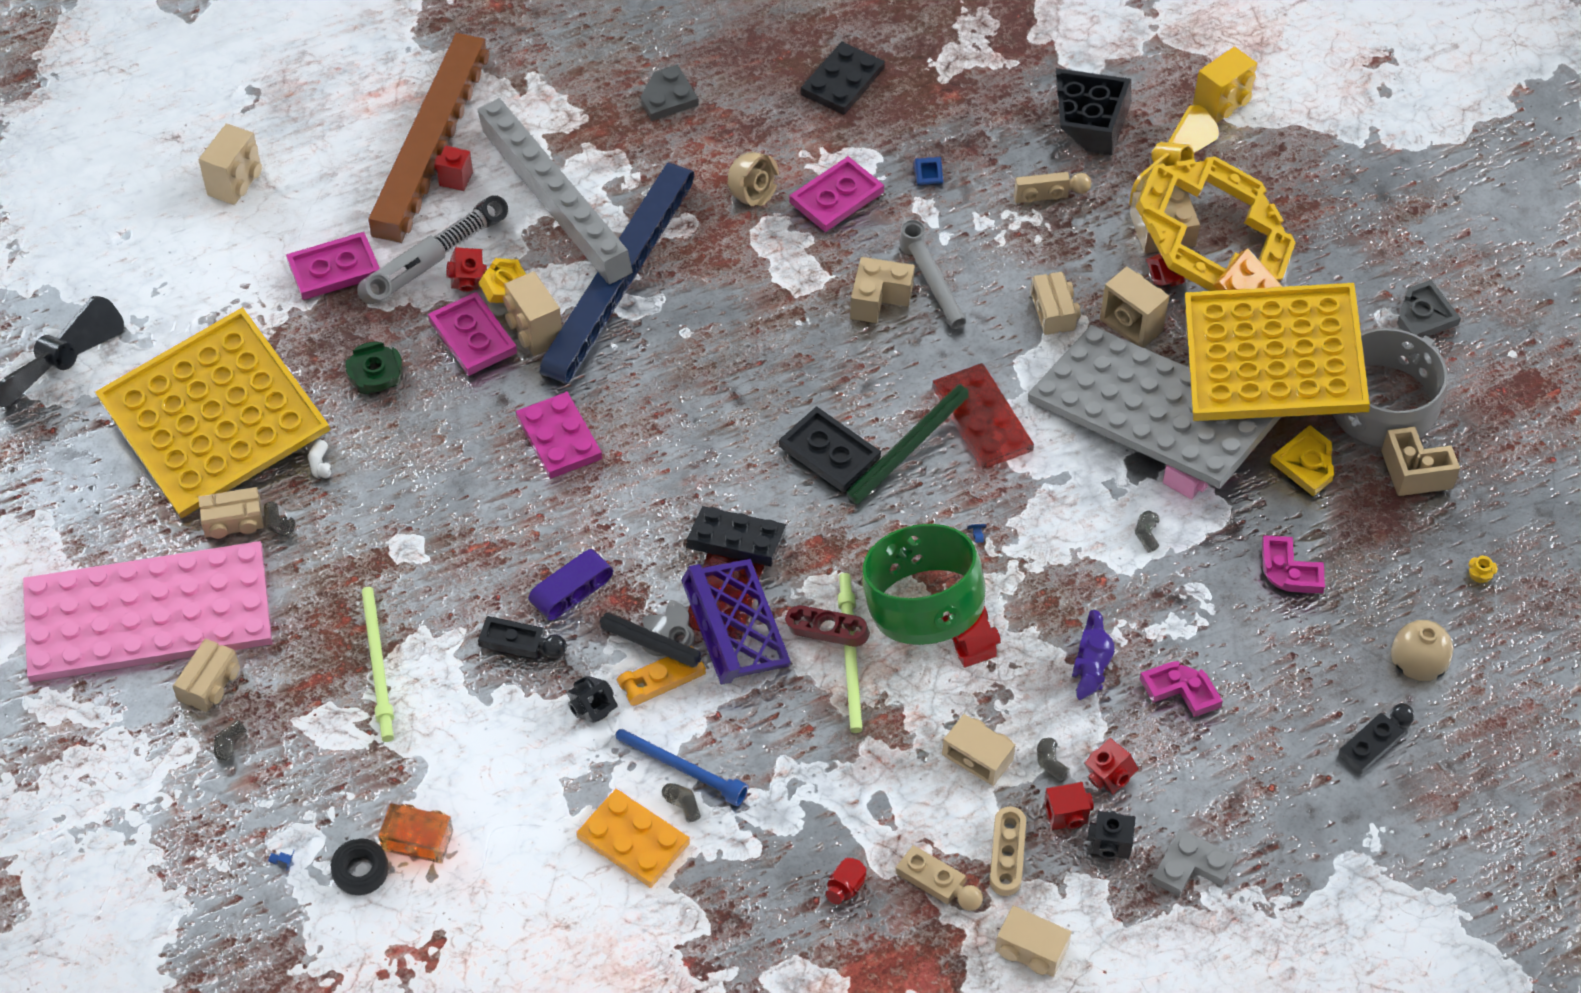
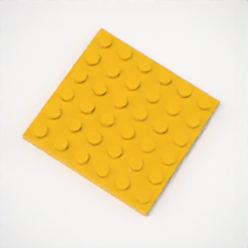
M1354 283L1185 292L1193 421L1369 412L1370 402Z
M243 307L95 391L97 398L180 519L200 508L198 496L227 492L330 431L327 421Z

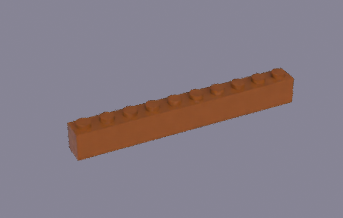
M455 33L368 218L371 237L402 243L406 233H410L414 215L420 212L422 198L424 194L427 195L429 192L430 180L433 175L437 174V171L434 170L435 159L437 155H441L445 145L448 146L450 137H454L457 121L463 118L465 104L472 98L474 84L479 82L483 65L488 63L489 50L486 49L485 38Z

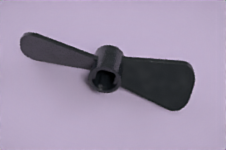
M93 296L57 337L51 335L41 336L36 341L33 349L36 359L0 381V406H10L50 367L53 366L60 370H67L74 365L78 354L120 335L124 329V320L114 304L102 296Z

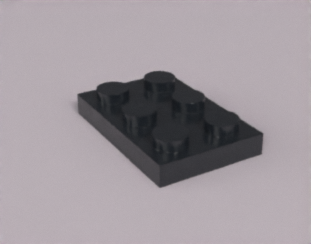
M841 41L802 85L801 95L845 115L885 69V61Z
M817 406L779 439V447L843 493L881 458V451Z
M702 506L687 537L686 548L737 560L751 559L752 563L772 567L786 533V524L770 519L765 520L751 517L743 513L737 514L715 507Z

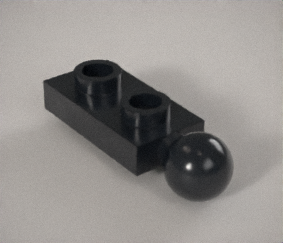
M491 616L486 617L478 638L479 647L537 659L539 650H543L548 657L555 659L563 656L567 649L566 641L560 635L554 634L544 638L545 630L542 627Z
M1399 703L1391 709L1390 719L1382 712L1379 713L1339 749L1338 755L1362 775L1403 738L1404 731L1401 728L1408 727L1413 723L1415 719L1414 710L1408 704Z

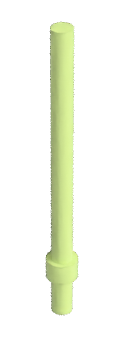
M842 573L839 575L840 593L837 596L838 608L842 613L854 615L853 609L856 607L855 594L852 592L851 575L849 573ZM849 631L851 635H854L855 631ZM844 645L850 731L852 733L862 732L857 652L856 647Z
M365 587L362 589V598L377 706L374 708L376 721L380 724L382 741L390 742L394 739L392 727L394 712L388 698L374 590L372 587Z

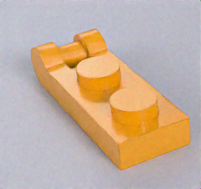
M664 657L633 672L626 671L620 674L616 681L622 690H626V698L630 705L636 706L705 675L706 667L702 661L692 668L669 657ZM643 683L645 687L641 688L637 687V685Z

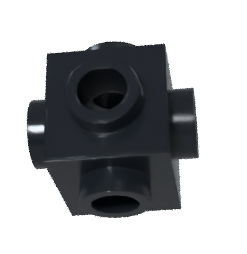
M585 676L577 680L573 684L574 688L566 692L570 699L568 705L574 716L590 722L604 719L608 716L609 712L618 707L613 697L614 693L611 686L602 679Z
M1098 811L1096 823L1090 822L1087 841L1093 842L1092 854H1097L1107 859L1116 857L1130 859L1136 816L1123 815L1117 811Z

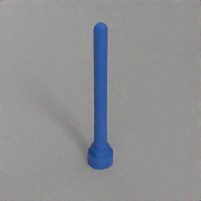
M624 729L617 730L615 734L617 740L721 791L725 801L736 807L743 802L747 795L748 784L738 779H728L726 781Z

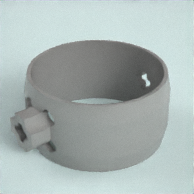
M1392 328L1373 329L1361 333L1365 367L1387 366L1406 372L1425 387L1432 401L1422 407L1405 411L1387 410L1370 404L1369 412L1332 414L1335 421L1347 434L1372 446L1383 447L1387 430L1416 427L1421 439L1437 421L1447 393V369L1443 358L1439 354L1440 350L1435 345V341L1426 335L1421 338L1413 333ZM1401 356L1406 357L1409 362L1404 361ZM1354 415L1358 417L1359 424L1355 422Z

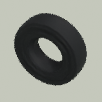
M359 838L345 842L335 851L331 860V874L334 882L342 891L351 895H365L377 890L384 883L388 875L389 863L385 851L378 843L369 839ZM357 857L369 859L372 862L371 870L364 876L351 875L347 867L353 859Z

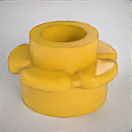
M1483 555L1478 558L1473 557L1468 563L1470 567L1469 575L1478 583L1489 582L1498 570L1496 563H1493L1491 558Z

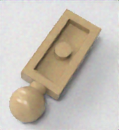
M1068 172L1016 177L1014 187L1015 203L1068 198L1069 190H1073L1077 194H1084L1091 188V179L1085 173H1077L1070 179Z
M915 845L910 848L895 867L898 876L949 905L954 897H957L959 905L964 910L974 911L983 902V895L979 888L973 885L963 887L966 883V875Z

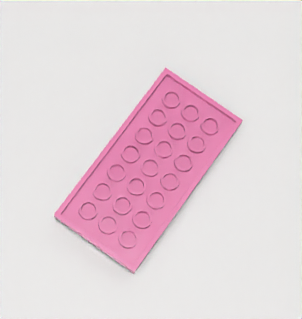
M261 541L23 578L27 677L30 683L190 658L204 639L211 640L220 646L223 645L233 650L273 644Z

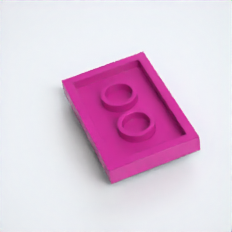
M847 156L790 194L789 203L824 232H827L884 193V184Z
M364 231L286 254L288 265L302 300L359 284L364 278L380 269Z
M477 291L428 314L429 322L468 376L517 353V346Z
M568 391L516 411V418L549 479L602 459V452Z

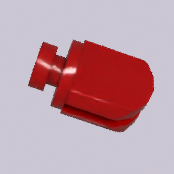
M845 858L829 877L830 879L827 882L828 890L825 892L826 898L835 905H840L842 901H848L853 898L865 882L866 867L855 858Z

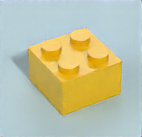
M1235 46L1199 70L1193 105L1205 108L1216 123L1223 118H1228L1233 111L1240 106H1245L1251 100L1253 83L1256 79L1257 62Z

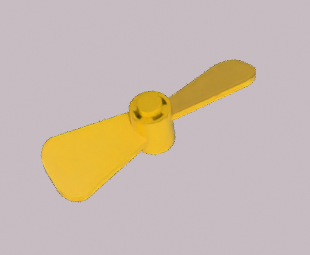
M1190 105L1169 141L1156 144L1151 154L1153 164L1143 171L1134 182L1129 206L1132 203L1133 193L1142 191L1149 172L1154 165L1164 164L1165 166H1171L1178 161L1193 160L1195 152L1217 140L1219 136L1218 126L1205 108L1199 105Z

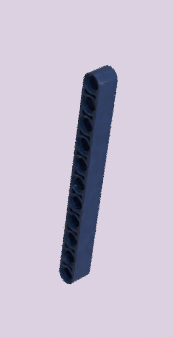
M670 162L666 163L619 237V240L628 250L633 273L610 285L599 272L596 273L545 354L540 366L541 375L566 384L572 380L690 190L694 179L693 170Z

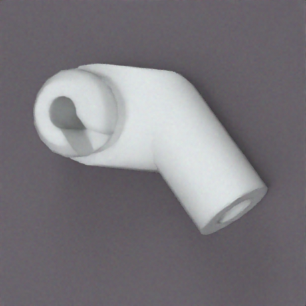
M321 439L314 442L308 453L311 473L317 479H320V477L328 478L331 474V465L323 463L322 460L328 445Z

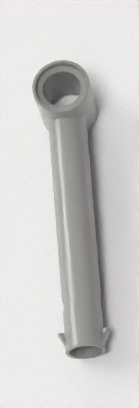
M907 220L901 226L899 248L903 253L913 255L946 316L945 322L951 328L958 329L966 323L965 312L962 313L957 305L954 296L924 243L925 226L919 220Z

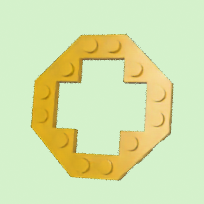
M1216 156L1207 157L1204 161L1195 162L1193 159L1178 161L1171 166H1165L1164 164L1153 166L1135 207L1170 270L1209 291H1218L1213 285L1226 269L1182 245L1181 241L1187 225L1164 213L1175 186L1197 197L1206 181L1250 205L1244 223L1267 236L1259 261L1278 282L1283 279L1296 242L1291 233L1287 234L1282 227L1283 219L1276 206L1268 202L1265 196L1267 190L1261 181ZM1235 252L1230 258L1227 268L1237 258L1238 253Z

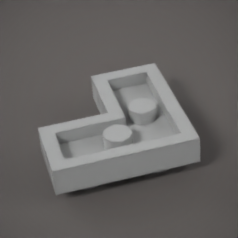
M1180 828L1154 873L1151 883L1179 897L1193 873L1223 886L1236 863L1237 856Z

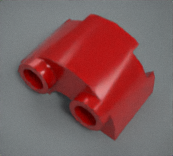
M985 606L978 620L969 629L951 638L955 646V652L964 668L997 657L996 645L1001 643L997 628L991 627L988 622V613ZM951 614L945 615L941 619L946 622Z

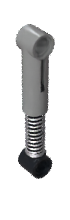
M498 195L487 197L480 201L471 213L457 220L449 228L442 230L441 233L434 237L428 236L364 278L358 285L360 299L367 304H375L386 299L389 295L445 258L446 252H449L450 249L453 250V247H457V244L460 245L461 242L468 240V237H472V234L475 235L476 232H479V229L483 230L502 221L508 214L506 201ZM488 205L493 207L495 211L494 217L488 213ZM402 267L406 268V271L390 281L388 278L390 275ZM371 282L379 287L378 295L371 291Z

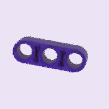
M588 549L537 584L530 592L528 600L547 620H555L605 585L612 577L614 570L595 550Z

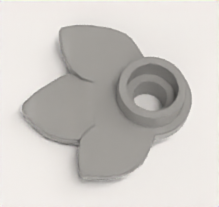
M669 601L665 615H648L643 617V625L649 630L675 641L678 636L684 635L685 639L681 643L689 647L693 645L695 640L694 632L688 626L690 615L687 609L678 601ZM642 646L647 653L653 656H662V654Z

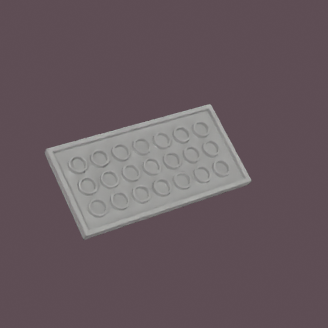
M1092 325L1028 393L1029 402L1221 489L1281 418L1266 417L1193 421L1189 367Z

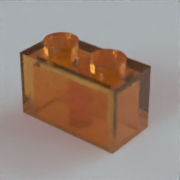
M390 803L378 836L381 847L386 852L442 864L454 831L451 816L446 815L442 811H426L417 809L410 804L398 805Z

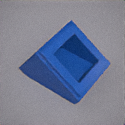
M941 157L917 158L914 160L913 165L917 185L944 183Z

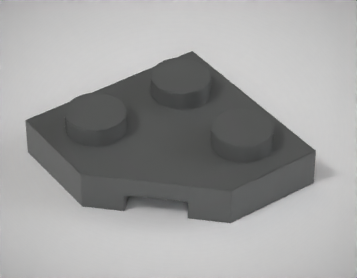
M678 64L655 71L641 95V105L651 121L699 105L696 93Z
M1429 280L1408 288L1397 324L1402 330L1423 338L1425 335L1431 336L1458 326L1461 318L1434 282Z

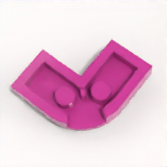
M1263 535V570L1267 579L1273 585L1289 592L1324 593V563L1294 561L1293 537Z
M1174 661L1141 672L1140 681L1153 703L1180 693L1194 717L1216 710L1222 706L1223 701L1208 675L1202 669L1197 671L1191 667L1179 665V661Z

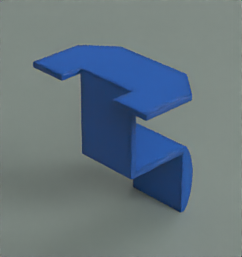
M986 524L967 526V529L973 528L975 543L984 542L981 528H986Z
M295 849L292 855L280 852L279 855L271 853L268 862L278 864L279 861L287 863V871Z

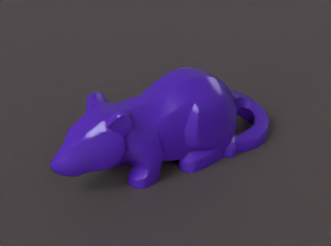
M1097 610L1089 611L1086 627L1079 645V652L1073 667L1072 677L1076 678L1078 675H1081V680L1076 688L1078 700L1089 697L1097 690L1103 689L1101 683L1105 681L1104 669L1112 661L1115 652L1113 639L1104 630L1102 614Z

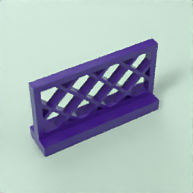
M751 559L701 568L700 564L689 566L681 582L720 684L732 683L734 678L789 667L791 660ZM745 569L749 579L748 583L745 585L731 577L732 573ZM714 575L723 580L724 583L720 590L709 585L706 576ZM727 583L742 591L738 600L723 592ZM745 594L757 600L759 605L757 610L741 602ZM718 599L734 607L730 616L718 610L716 604ZM737 609L753 617L749 626L733 618ZM755 620L767 625L769 630L767 637L752 629ZM729 625L744 633L740 642L728 636L726 629ZM747 635L763 643L759 652L743 645ZM768 646L777 651L780 659L772 661L761 654L765 647ZM740 651L755 659L753 664L740 667L737 659L738 652Z

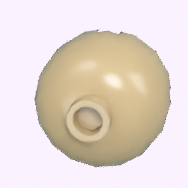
M758 152L740 155L734 160L728 172V187L732 195L738 201L747 205H765L776 191L777 184H774L775 175L779 176L777 162L773 157Z
M1416 620L1404 625L1398 631L1391 648V657L1394 665L1398 664L1404 670L1403 674L1408 678L1418 681H1432L1449 669L1454 648L1450 635L1441 625L1429 620Z

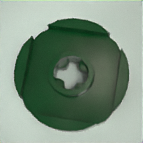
M368 342L359 345L353 350V355L349 359L347 358L345 363L349 382L361 394L384 391L390 387L397 386L401 381L400 376L403 372L401 356L397 349L385 347L382 342ZM376 364V366L380 368L376 370H370V365Z

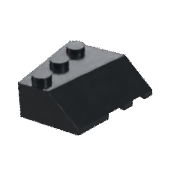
M1055 68L1060 129L1087 152L1113 155L1132 103L1131 79Z

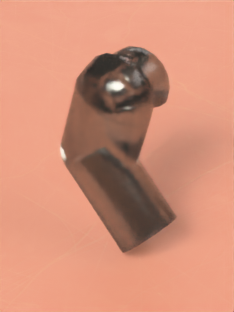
M268 502L263 506L265 523L268 530L281 536H288L294 532L295 520L292 517L287 520V516L281 518L277 503Z
M1150 510L1140 514L1135 528L1136 536L1148 553L1155 551L1159 547L1158 541L1151 532L1157 526L1155 523H1159L1160 518L1157 513Z
M236 720L215 735L213 753L218 760H229L234 752V741L247 732L239 720Z
M1051 737L1043 738L1039 741L1036 748L1038 764L1042 769L1063 781L1068 775L1070 768L1057 760V741Z
M673 783L663 786L661 791L663 798L670 804L682 808L687 822H695L700 819V811L692 790Z

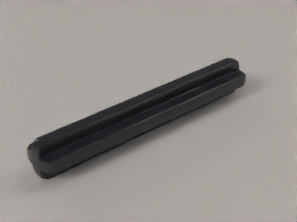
M610 612L605 613L600 618L601 628L692 668L701 662L702 658L699 650Z

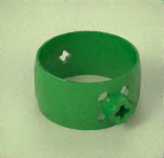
M919 524L888 533V535L874 544L864 559L862 583L869 613L877 628L884 635L895 641L912 645H927L949 640L969 629L978 620L984 609L986 586L979 554L970 538L955 528L939 524ZM911 536H916L918 539L914 541ZM916 555H922L917 562L912 561ZM893 564H898L896 570L890 571ZM943 570L964 576L950 588L925 597L902 598L884 593L897 581L920 572ZM948 611L951 615L949 620L944 622L941 618L943 613Z

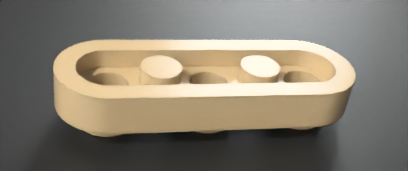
M1012 806L1000 809L996 813L994 821L990 886L994 892L1002 896H1011L1018 892L1022 882L1026 817L1020 809ZM1012 824L1014 828H1006L1005 825ZM1008 851L1011 852L1013 855L1005 856L1003 855V852ZM1003 879H1007L1011 883L1003 884L1000 881Z

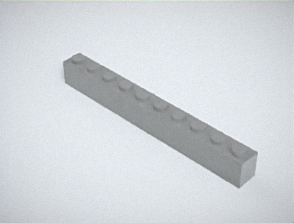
M501 98L478 108L477 111L483 133L604 280L610 285L633 273L627 248Z

